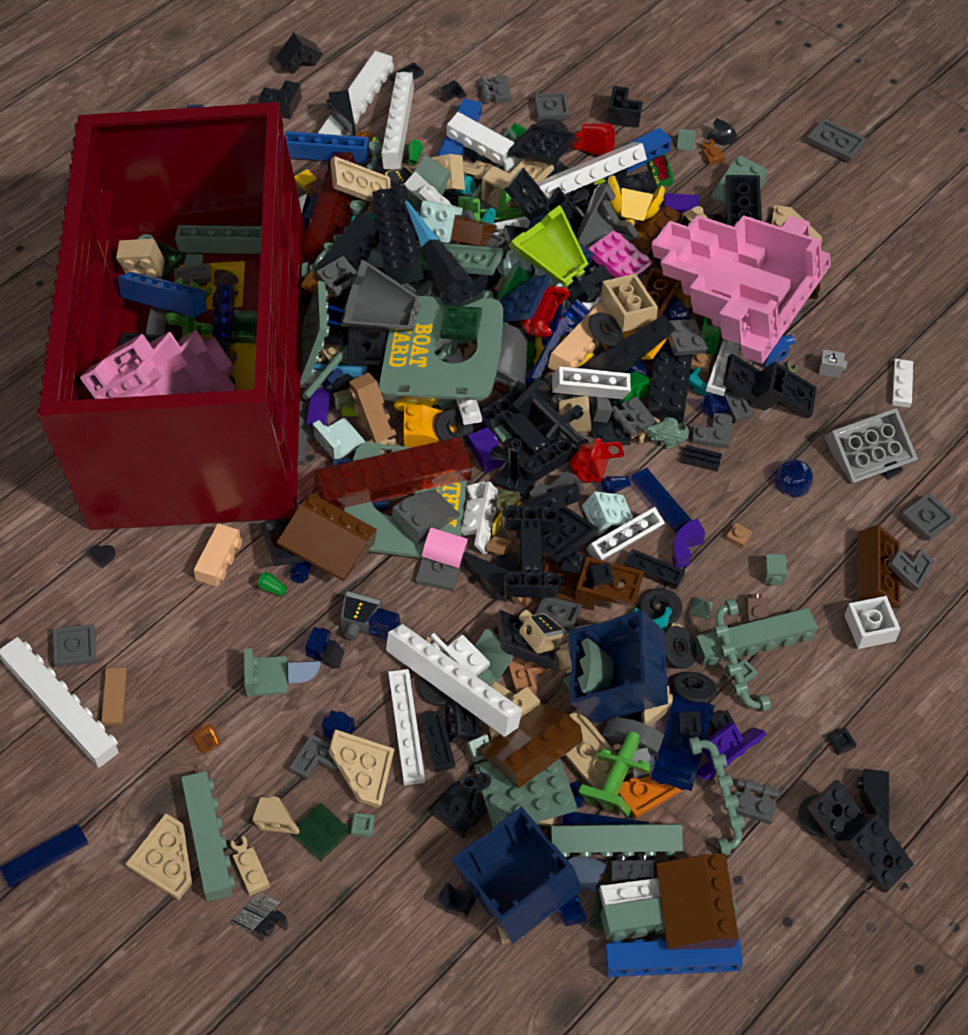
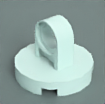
M509 250L505 258L501 259L497 266L498 272L506 277L513 265H517L530 272L532 269V264L513 250Z

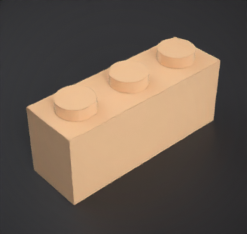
M217 524L194 568L197 581L218 587L220 581L224 580L228 565L233 563L234 554L242 545L239 530Z

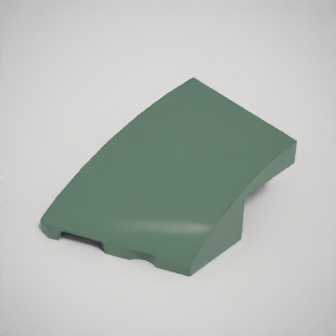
M587 637L581 642L586 655L580 659L584 672L578 678L583 693H587V691L597 693L608 690L614 671L612 657Z

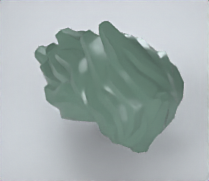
M666 417L662 422L644 428V432H648V435H651L650 439L661 441V445H666L665 449L684 442L688 439L689 435L685 422L678 424L676 419Z

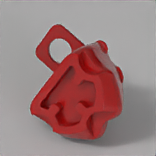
M584 123L581 131L576 133L577 138L578 136L580 138L579 144L577 145L576 140L573 143V149L578 150L581 148L582 152L596 156L611 152L616 143V130L610 123Z
M596 438L593 442L582 445L570 459L569 465L572 468V473L578 479L586 483L592 481L600 483L605 475L608 458L624 457L625 453L620 442L603 443L600 438ZM609 447H617L619 449V453H611L609 451Z

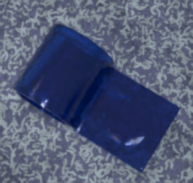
M577 299L554 323V326L567 337L590 313V310Z

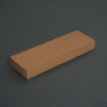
M106 668L101 721L103 726H121L124 723L127 668Z

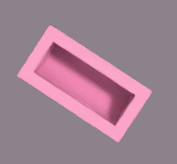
M430 528L422 557L459 568L463 554L466 551L468 539Z

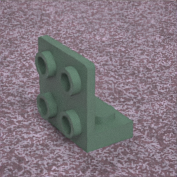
M485 629L475 648L490 662V666L477 677L489 686H492L495 681H499L515 655H509L501 650L500 639L490 629Z
M252 648L244 649V674L247 696L287 694V657L258 658L254 656Z

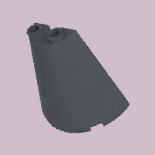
M602 183L594 190L575 236L578 242L588 248L613 230L621 234L628 242L639 235L632 222L619 220L608 202L613 201L616 197L609 183ZM592 259L591 265L598 264Z
M361 260L344 306L340 326L413 331L416 320H413L414 315H418L421 306L418 305L420 297L368 262Z
M503 322L501 352L495 380L509 385L508 393L515 389L526 391L527 333L521 328H516ZM476 348V349L474 350V352L467 358V360H468L469 358H471V357L475 354L477 348Z

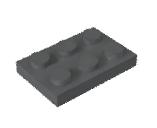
M823 118L808 136L807 142L850 162L864 146L866 138Z

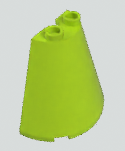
M560 205L526 233L523 232L513 239L508 245L511 250L564 285V287L573 282L572 278L574 276L579 278L585 273L584 268L588 265Z

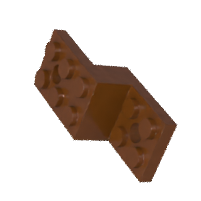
M586 557L581 574L561 570L562 563L555 565L550 560H547L544 572L557 573L561 579L566 581V584L560 585L559 594L554 598L582 604L583 608L594 610L597 598L634 608L644 571L610 563L614 583L594 586L590 566L610 562ZM623 582L625 586L620 588L615 583Z

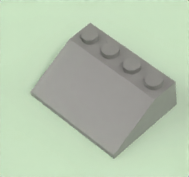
M897 408L836 429L824 436L831 454L852 484L918 460ZM893 461L897 462L894 465L884 468V465Z

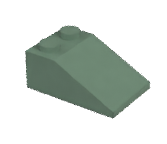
M425 155L415 171L443 196L451 172L428 155ZM406 187L409 204L416 212L421 211L422 201Z
M739 155L730 165L714 190L711 199L725 205L724 184L726 175H760L761 189L766 183L768 169Z

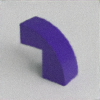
M318 388L313 393L309 404L307 425L313 426V423L319 420L323 425L328 426L329 405L332 404L333 398L332 389Z
M698 518L686 523L679 530L675 538L672 560L673 565L678 568L689 566L692 556L689 548L701 545L704 542L705 531Z

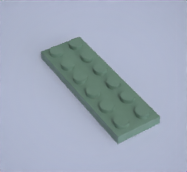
M417 241L422 269L430 270L420 241ZM443 243L468 274L493 275L504 255L503 248Z

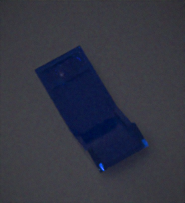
M675 694L664 737L651 774V780L660 784L675 786L680 790L692 791L702 753L693 755L689 741L680 735L679 712H700L701 736L699 740H706L715 705L705 702H691Z

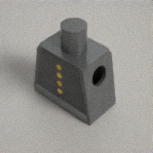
M346 591L341 613V627L346 629V638L355 640L358 633L365 635L370 633L382 614V600Z

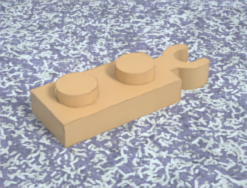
M242 836L243 844L236 846L235 842L231 841V847L235 853H238L233 855V858L251 896L269 888L270 884L254 848L247 849V839L245 836Z

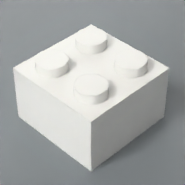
M887 596L848 604L844 616L858 649L896 641L901 629Z

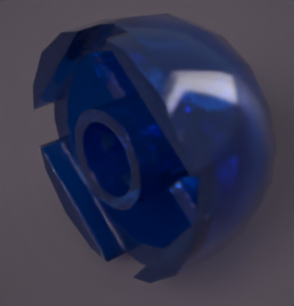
M676 297L671 299L662 313L669 321L690 319L689 310L679 299L676 300Z
M788 460L782 463L776 472V488L782 494L784 492L790 494L789 497H802L812 487V470L807 463L801 460Z

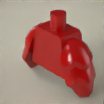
M556 285L547 287L534 317L520 320L522 329L531 336L542 339L550 337L552 331L549 325L558 305H561L570 296L569 289Z

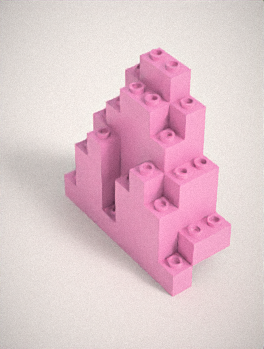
M697 215L688 226L669 221L651 245L653 256L662 259L663 275L681 281L683 294L691 296L693 312L711 318L713 326L720 327V334H722L723 339L740 344L744 358L763 364L831 266L830 253L821 251V240L810 237V222L790 216L786 222H783L781 227L743 215L740 221L736 222L733 227Z
M197 330L183 336L178 342L171 332L150 343L141 334L113 349L104 360L89 367L80 377L95 399L237 390L228 377L235 366L215 337L204 341Z

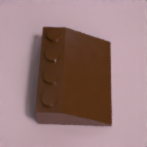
M310 493L297 509L279 538L277 545L344 581L374 545L377 529Z
M542 704L522 718L516 730L505 737L500 734L479 749V753L519 789L583 742L581 725L567 713Z
M726 853L702 854L656 864L667 950L733 948L739 939Z

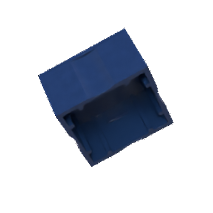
M643 610L622 615L604 623L592 624L569 631V649L572 664L570 676L571 704L593 723L668 704L664 631ZM587 637L612 657L614 671L608 690L597 693L592 691L583 693L578 678L584 672L580 659L586 656L581 642Z
M522 806L498 823L487 835L474 841L451 859L463 883L512 944L583 891L572 864L543 835L540 827Z

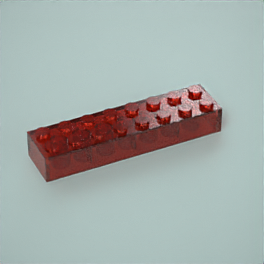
M352 152L332 155V158L335 156L357 165ZM331 161L329 162L304 242H302V250L306 253L310 265L314 264L318 255L323 252L324 244L333 243L334 236L342 235L344 228L348 227L352 214L350 203L357 199L356 196L333 188Z
M461 437L316 469L315 484L321 499L342 510L350 506L377 502L471 480L473 466Z

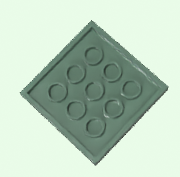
M318 281L302 322L301 383L306 384L309 377L313 376L314 363H318L319 350H323L324 337H327L329 334V326H327L329 314L326 313L328 309V302H326L328 290H325V282Z
M558 759L519 789L489 761L474 765L477 774L487 773L491 777L490 786L484 789L482 793L493 829L521 806L536 823L578 811L561 759Z

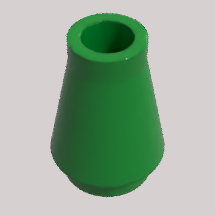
M410 140L407 144L408 164L417 165L423 150L422 143L419 140Z
M263 572L257 582L261 590L283 597L288 588L270 572Z

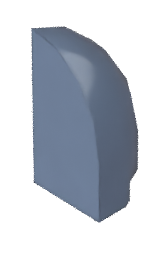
M287 661L288 683L309 681L319 671L321 661Z
M583 856L569 859L568 861L574 867L581 886L595 892L599 886V877L601 874H604L607 864Z

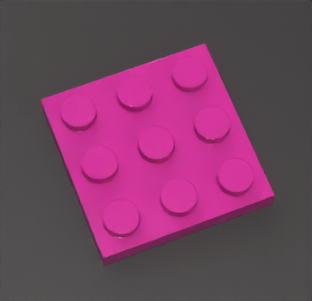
M614 230L589 248L590 251L595 253L593 260L599 265L603 264L615 278L636 274L639 277L651 268L654 263L647 255L641 253L633 244L629 243L621 234Z

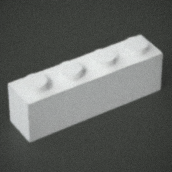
M457 112L447 124L446 135L449 138L489 158L494 163L503 166V161L510 157L508 149L514 144L513 141Z
M559 366L552 375V389L554 393L624 399L631 391L630 374Z
M654 507L594 541L586 550L591 558L604 561L658 530L665 522Z

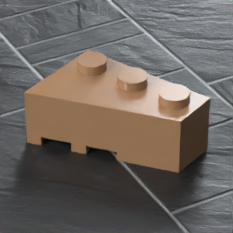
M367 373L349 381L351 388L349 394L355 402L353 408L359 417L357 423L360 429H364L376 443L396 435L395 429H392L388 424L387 420L390 419L389 413L384 412L382 403L385 402L378 383L371 374Z

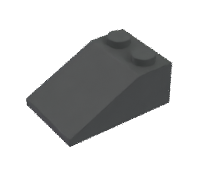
M434 489L407 497L395 505L392 512V521L418 545L427 539L430 528L440 530L458 518L460 513Z

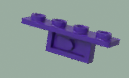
M729 722L708 738L707 741L716 745L719 754H725L727 766L723 768H726L734 759L745 754L746 750L752 745L759 743L766 733L764 730L751 728L741 736L736 724ZM702 748L708 762L695 771L694 776L707 781L715 777L716 771L712 764L710 751Z

